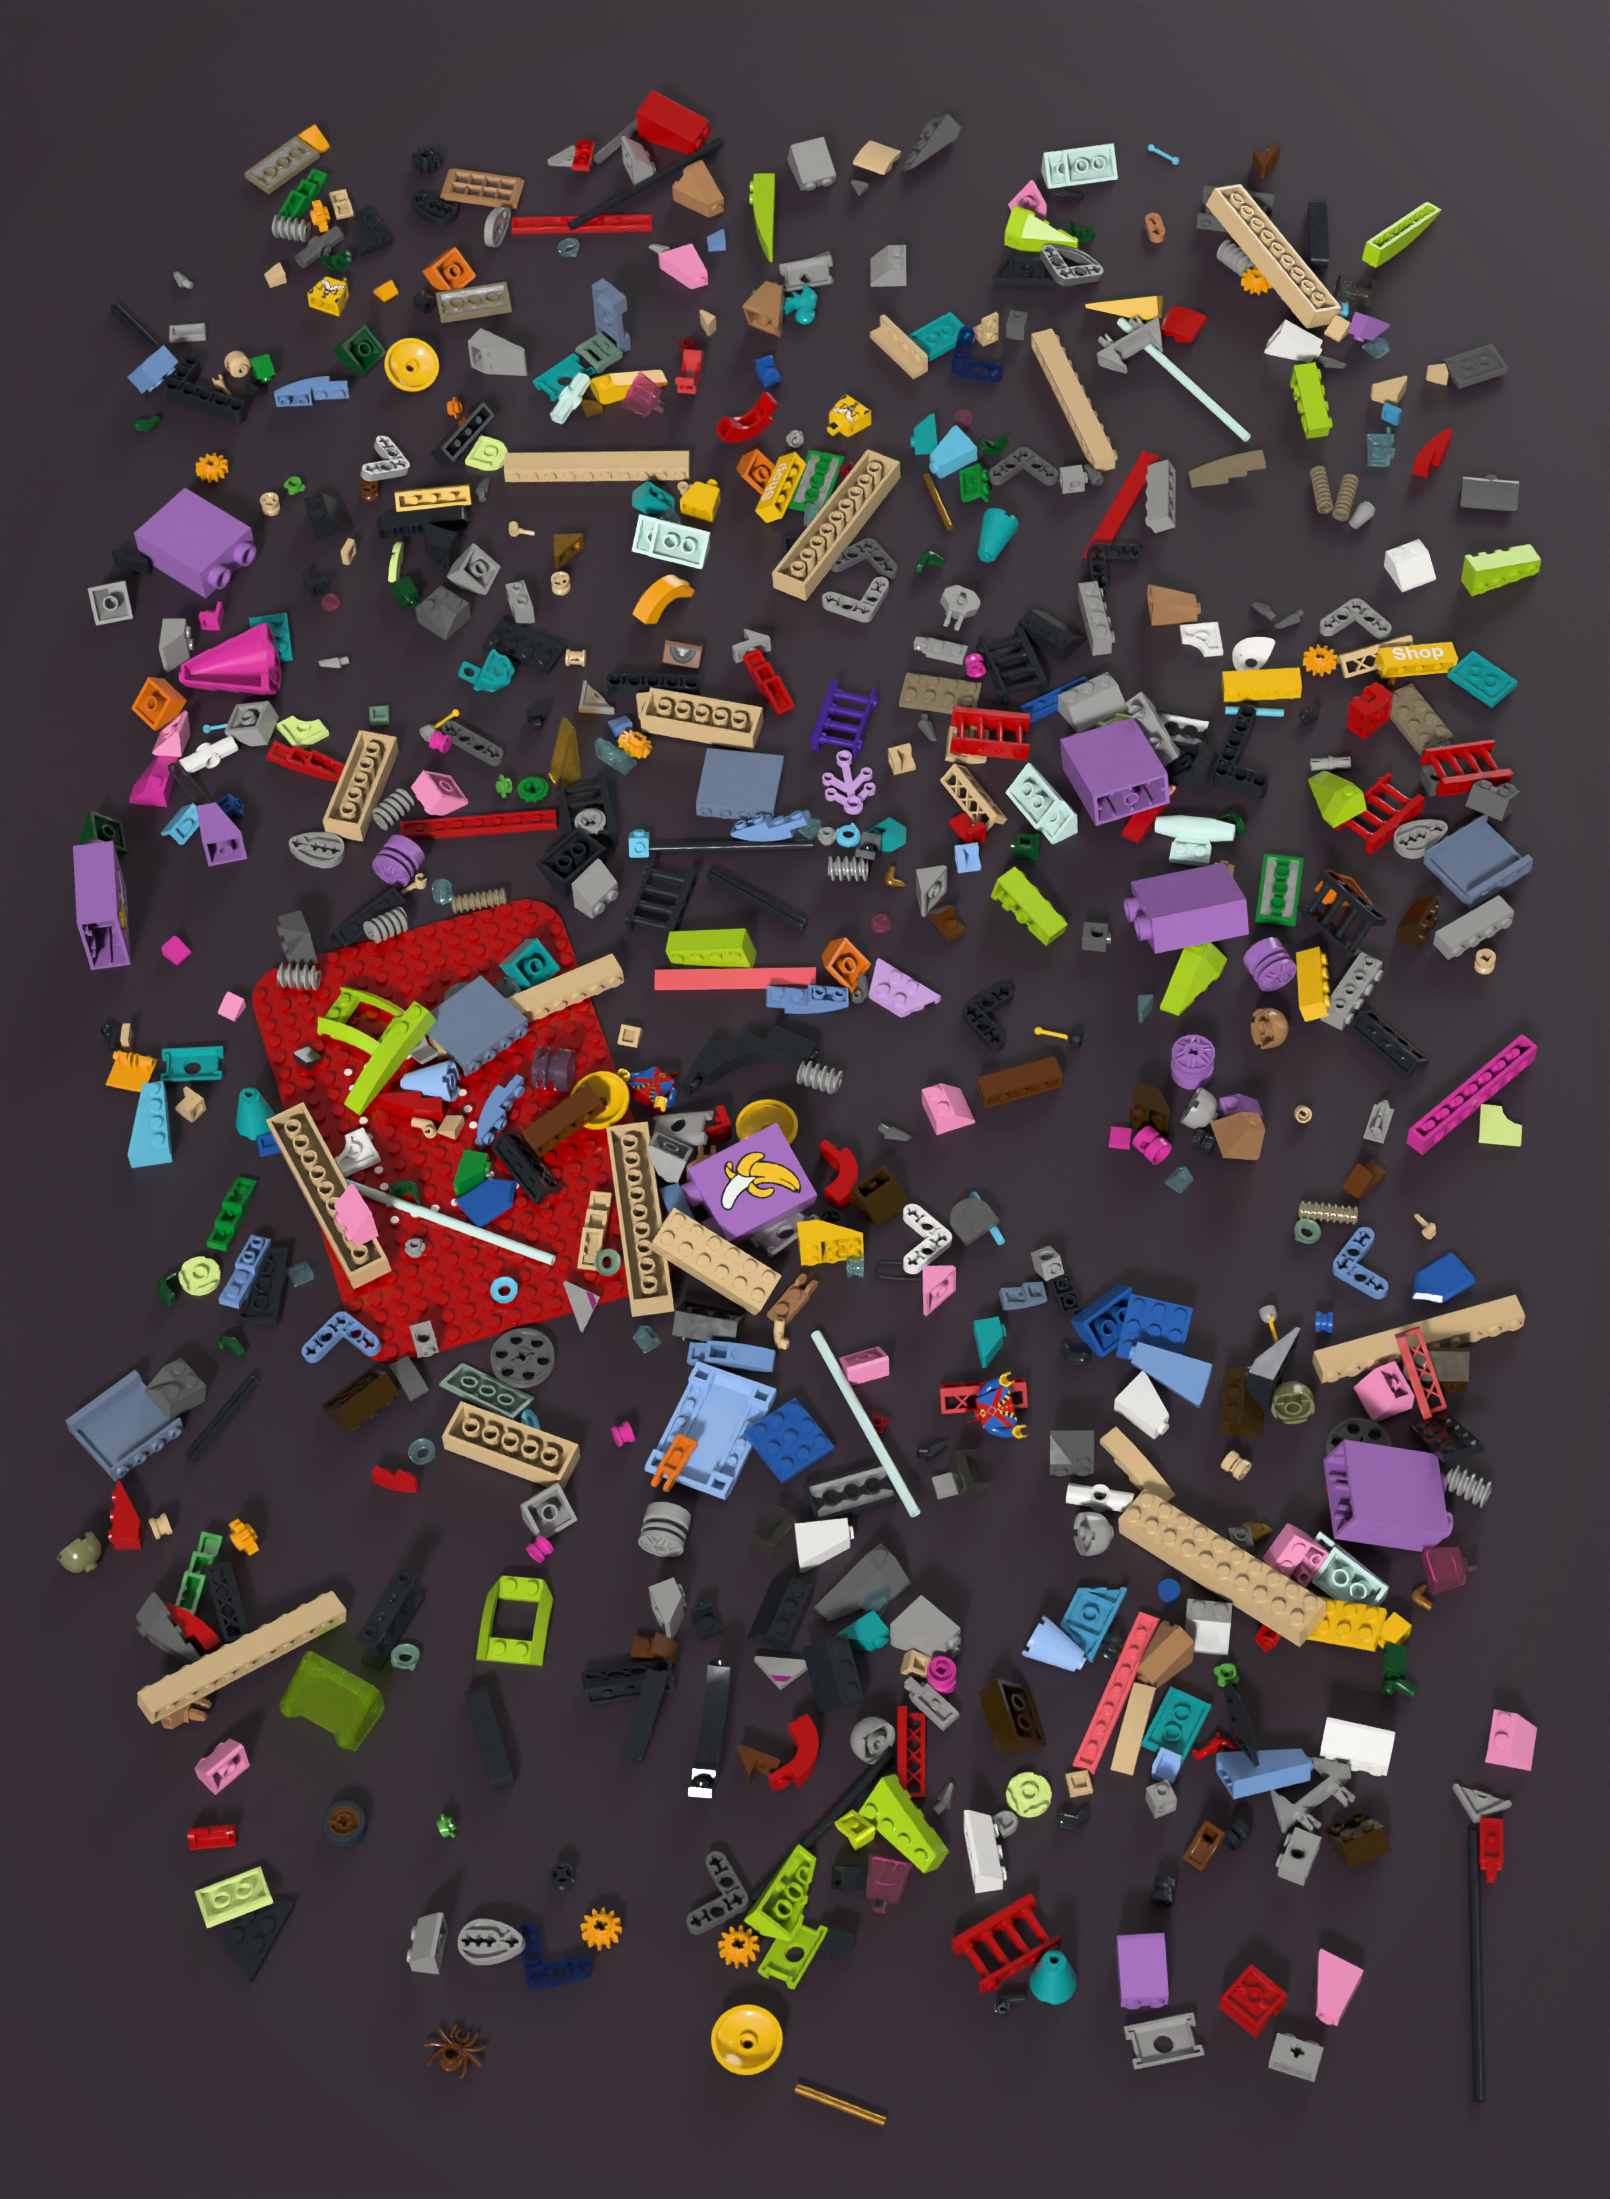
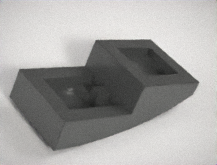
M408 1356L388 1366L410 1402L429 1392L426 1383Z

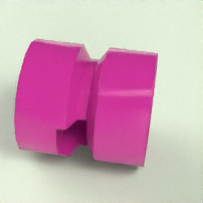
M1152 1126L1144 1127L1133 1140V1145L1141 1153H1144V1156L1153 1165L1162 1162L1172 1149V1145L1164 1137H1160L1159 1132Z
M939 1656L932 1659L927 1666V1683L942 1697L950 1695L956 1687V1666L951 1659Z

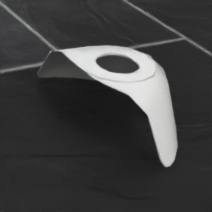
M1251 637L1237 643L1232 654L1233 663L1237 671L1259 670L1268 660L1275 641L1266 637ZM1252 658L1257 661V665L1251 668L1246 666L1245 661Z

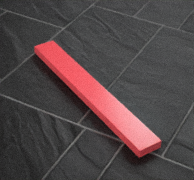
M816 967L655 970L654 987L655 990L766 989L767 986L807 988L808 985H816Z
M1139 1611L1075 1757L1073 1767L1081 1770L1088 1769L1089 1773L1095 1774L1137 1677L1138 1665L1160 1624L1159 1618Z

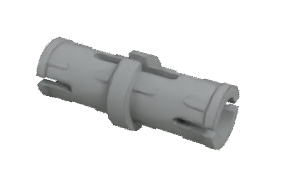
M1350 756L1310 758L1311 771L1350 769Z

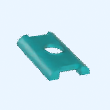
M573 353L533 380V383L538 391L544 390L550 395L551 401L555 402L558 400L560 393L569 386L560 385L558 383L560 378L569 377L573 380L579 372L586 374L590 378L596 374V370L592 367L586 370L579 364V357Z
M223 1046L162 1049V1059L167 1061L166 1073H161L160 1081L180 1082L223 1079L222 1071H219L220 1059H224ZM193 1062L200 1064L201 1070L198 1073H186L185 1068L188 1064Z

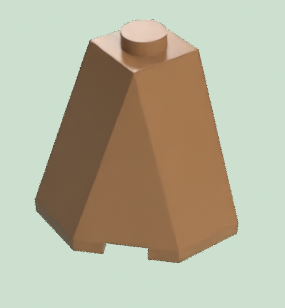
M700 160L686 166L682 172L684 174L679 182L675 181L672 186L673 200L709 218L723 212L724 198L704 162Z
M765 281L742 306L750 326L778 337L782 335L785 299L781 285L776 282Z
M1147 584V602L1152 626L1197 622V615L1201 614L1200 602H1196L1195 595Z
M1242 1111L1211 1123L1223 1158L1259 1159L1265 1134V1127L1259 1113Z
M1165 1620L1160 1623L1138 1665L1137 1680L1140 1684L1157 1689L1193 1662L1195 1642L1180 1626L1175 1624L1171 1627L1170 1623Z

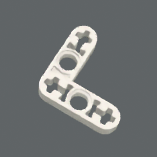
M908 1204L903 1210V1220L925 1240L905 1255L903 1269L909 1274H917L923 1269V1266L930 1264L951 1246L952 1234L920 1206ZM931 1224L933 1228L925 1230L922 1228V1225ZM930 1248L933 1250V1253L926 1255L922 1250Z

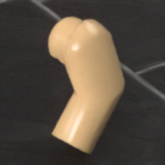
M415 1116L412 1118V1127L421 1128L427 1138L435 1137L437 1129L432 1120Z
M777 1317L774 1321V1343L779 1350L781 1348L786 1350L789 1347L790 1341L788 1338H784L785 1319L782 1317Z

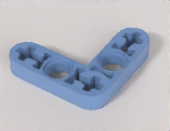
M1361 1227L1335 1258L1332 1272L1336 1277L1372 1298L1382 1299L1388 1292L1387 1281L1358 1264L1373 1245L1375 1237L1371 1228ZM1365 1235L1368 1236V1238H1365V1239L1363 1240L1362 1245H1361V1244H1360L1361 1237H1365ZM1356 1249L1359 1251V1254L1351 1256L1348 1254V1250ZM1346 1260V1268L1339 1269L1338 1267L1343 1266ZM1362 1274L1366 1277V1280L1357 1281L1354 1276ZM1379 1286L1382 1287V1289H1378V1291L1375 1290V1287H1376V1288H1378Z
M340 1311L334 1314L303 1346L302 1355L307 1362L316 1363L342 1337L346 1338L367 1356L377 1355L382 1346L379 1339L348 1313ZM340 1320L346 1321L345 1324H339L338 1322ZM355 1330H361V1331H362V1333H361V1335H360L359 1337H357V1338H352V1337H351V1334H352L353 1331H355ZM325 1334H332V1338L329 1341H322V1337ZM367 1340L370 1344H374V1347H368L364 1341ZM309 1351H316V1353L314 1355L311 1353L309 1354Z

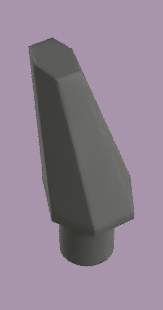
M1319 355L1317 362L1323 364L1325 368L1345 369L1347 367L1346 363L1331 357L1326 358Z
M489 478L483 479L474 492L480 502L486 501Z
M1256 601L1251 605L1271 622L1276 619L1277 616L1271 611L1272 608Z
M1298 609L1295 613H1290L1276 623L1275 627L1280 629L1301 622L1300 618L1304 615L1303 610Z
M922 714L920 716L921 720L917 725L929 740L936 742L937 738L932 723L928 721L927 714Z
M881 1124L878 1128V1131L885 1134L884 1138L909 1141L912 1138L911 1135L895 1127H887Z
M950 1781L937 1798L939 1802L932 1808L938 1815L945 1808L951 1809L955 1787Z

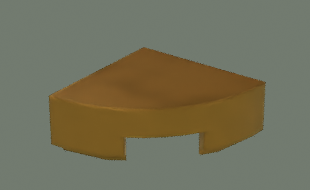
M593 400L581 401V407L586 418L604 413L603 407L598 402Z
M1246 1522L1241 1525V1527L1250 1526L1254 1544L1272 1533V1529L1266 1524Z

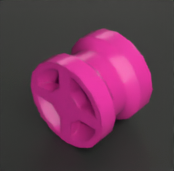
M971 654L966 657L965 664L968 676L977 678L985 674L984 657L981 654Z
M436 730L431 736L429 746L431 749H439L441 753L445 754L451 747L452 736L448 734L443 735L441 731Z
M627 1421L623 1422L619 1427H611L613 1438L618 1447L623 1446L625 1442L631 1443L635 1441L633 1431Z
M538 1535L535 1538V1542L529 1544L526 1550L535 1561L541 1563L545 1560L547 1554H551L554 1551V1548L546 1538Z

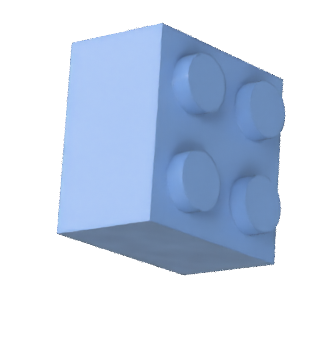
M163 345L128 376V379L141 393L146 390L150 392L176 370L174 366L178 361Z

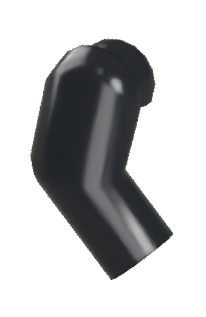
M103 1024L99 1031L109 1041L108 1050L111 1052L118 1051L119 1032L112 1026Z
M1083 1809L1075 1816L1062 1812L1058 1813L1054 1820L1060 1828L1074 1831L1087 1822L1090 1816Z
M1025 1992L1003 1993L994 2005L995 2012L999 2015H1005L1014 2004H1026Z

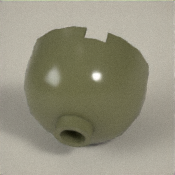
M1288 1381L1282 1383L1272 1394L1271 1411L1276 1419H1278L1277 1417L1283 1419V1423H1302L1308 1420V1416L1311 1413L1312 1415L1314 1413L1315 1401L1313 1394L1301 1382Z
M92 1531L84 1534L87 1537L84 1540L80 1538L74 1540L60 1552L61 1556L56 1557L66 1570L72 1573H80L82 1571L89 1573L98 1566L96 1561L100 1558L102 1549L99 1540Z

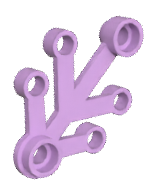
M842 750L837 753L836 759L837 764L842 768L844 782L835 778L832 773H825L822 776V783L825 786L833 785L847 793V797L837 793L836 789L828 788L825 791V798L828 801L835 800L844 805L846 813L855 815L863 810L862 802L867 796L874 795L876 788L873 783H866L864 789L855 796V791L861 784L872 779V769L868 767L863 768L859 776L852 781L850 771L852 754L849 751Z

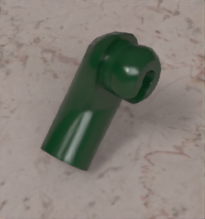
M153 415L149 420L137 419L132 423V427L137 431L149 432L160 423V419L156 415Z
M222 1336L216 1342L219 1350L232 1349L238 1358L247 1352L235 1337Z
M1402 1678L1387 1679L1382 1687V1692L1388 1696L1392 1695L1394 1691L1400 1690L1412 1698L1417 1691L1416 1687Z

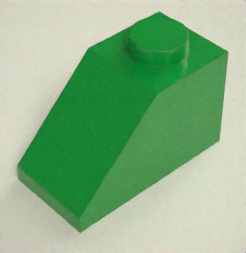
M269 353L249 359L251 370L256 380L261 379L262 382L272 380V375H276Z
M470 1150L463 1151L453 1182L455 1195H462L484 1181L487 1174L490 1175L492 1162H489L487 1153Z

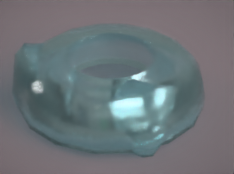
M568 238L558 244L557 250L563 257H577L580 245L576 238ZM568 247H574L571 251H565Z
M422 1438L415 1440L410 1445L408 1456L414 1464L426 1465L436 1459V1449L430 1440ZM420 1449H428L426 1457L419 1458L417 1456Z

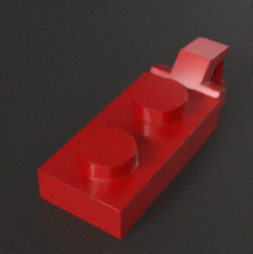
M1479 1819L1480 1869L1485 1870V1883H1495L1496 1870H1502L1503 1819Z

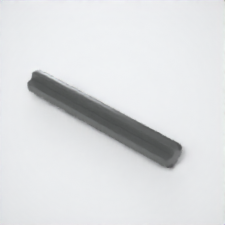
M637 118L593 155V161L600 164L621 146V137L630 138L637 132Z

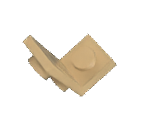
M995 312L982 318L981 324L972 328V335L983 347L998 340V313Z

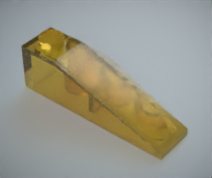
M563 717L560 722L550 761L551 772L549 773L553 783L558 784V779L562 778L563 787L581 779L576 731L566 717Z

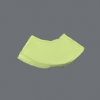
M396 542L393 547L392 553L395 554H392L390 560L389 582L399 580L404 555V542Z

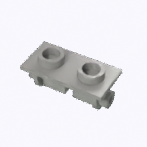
M1381 1100L1378 1105L1374 1104L1363 1136L1364 1139L1384 1143L1394 1113V1109H1390L1387 1100Z

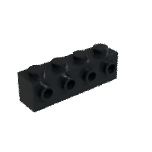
M484 402L472 406L430 454L442 467L447 464H454L458 460V456L469 448L468 445L479 437L481 430H484L490 424L489 421L495 414Z

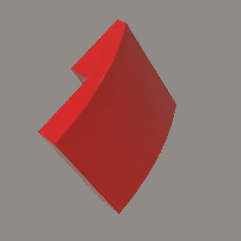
M1173 306L1160 323L1161 335L1174 336L1176 342L1191 343L1208 319L1205 315L1194 310Z

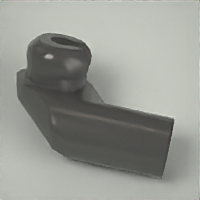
M866 976L857 978L858 989L851 995L854 1003H862L869 996Z

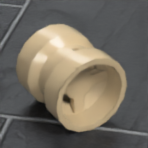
M1232 1450L1223 1460L1221 1468L1226 1472L1230 1471L1233 1473V1477L1241 1480L1250 1470L1252 1463L1247 1459L1240 1458V1454Z

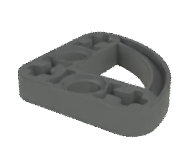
M1044 245L1040 252L1042 262L1059 285L1067 286L1097 282L1102 278L1104 270L1101 265L1091 256L1078 249L1063 245ZM1062 257L1074 260L1082 264V266L1068 267Z

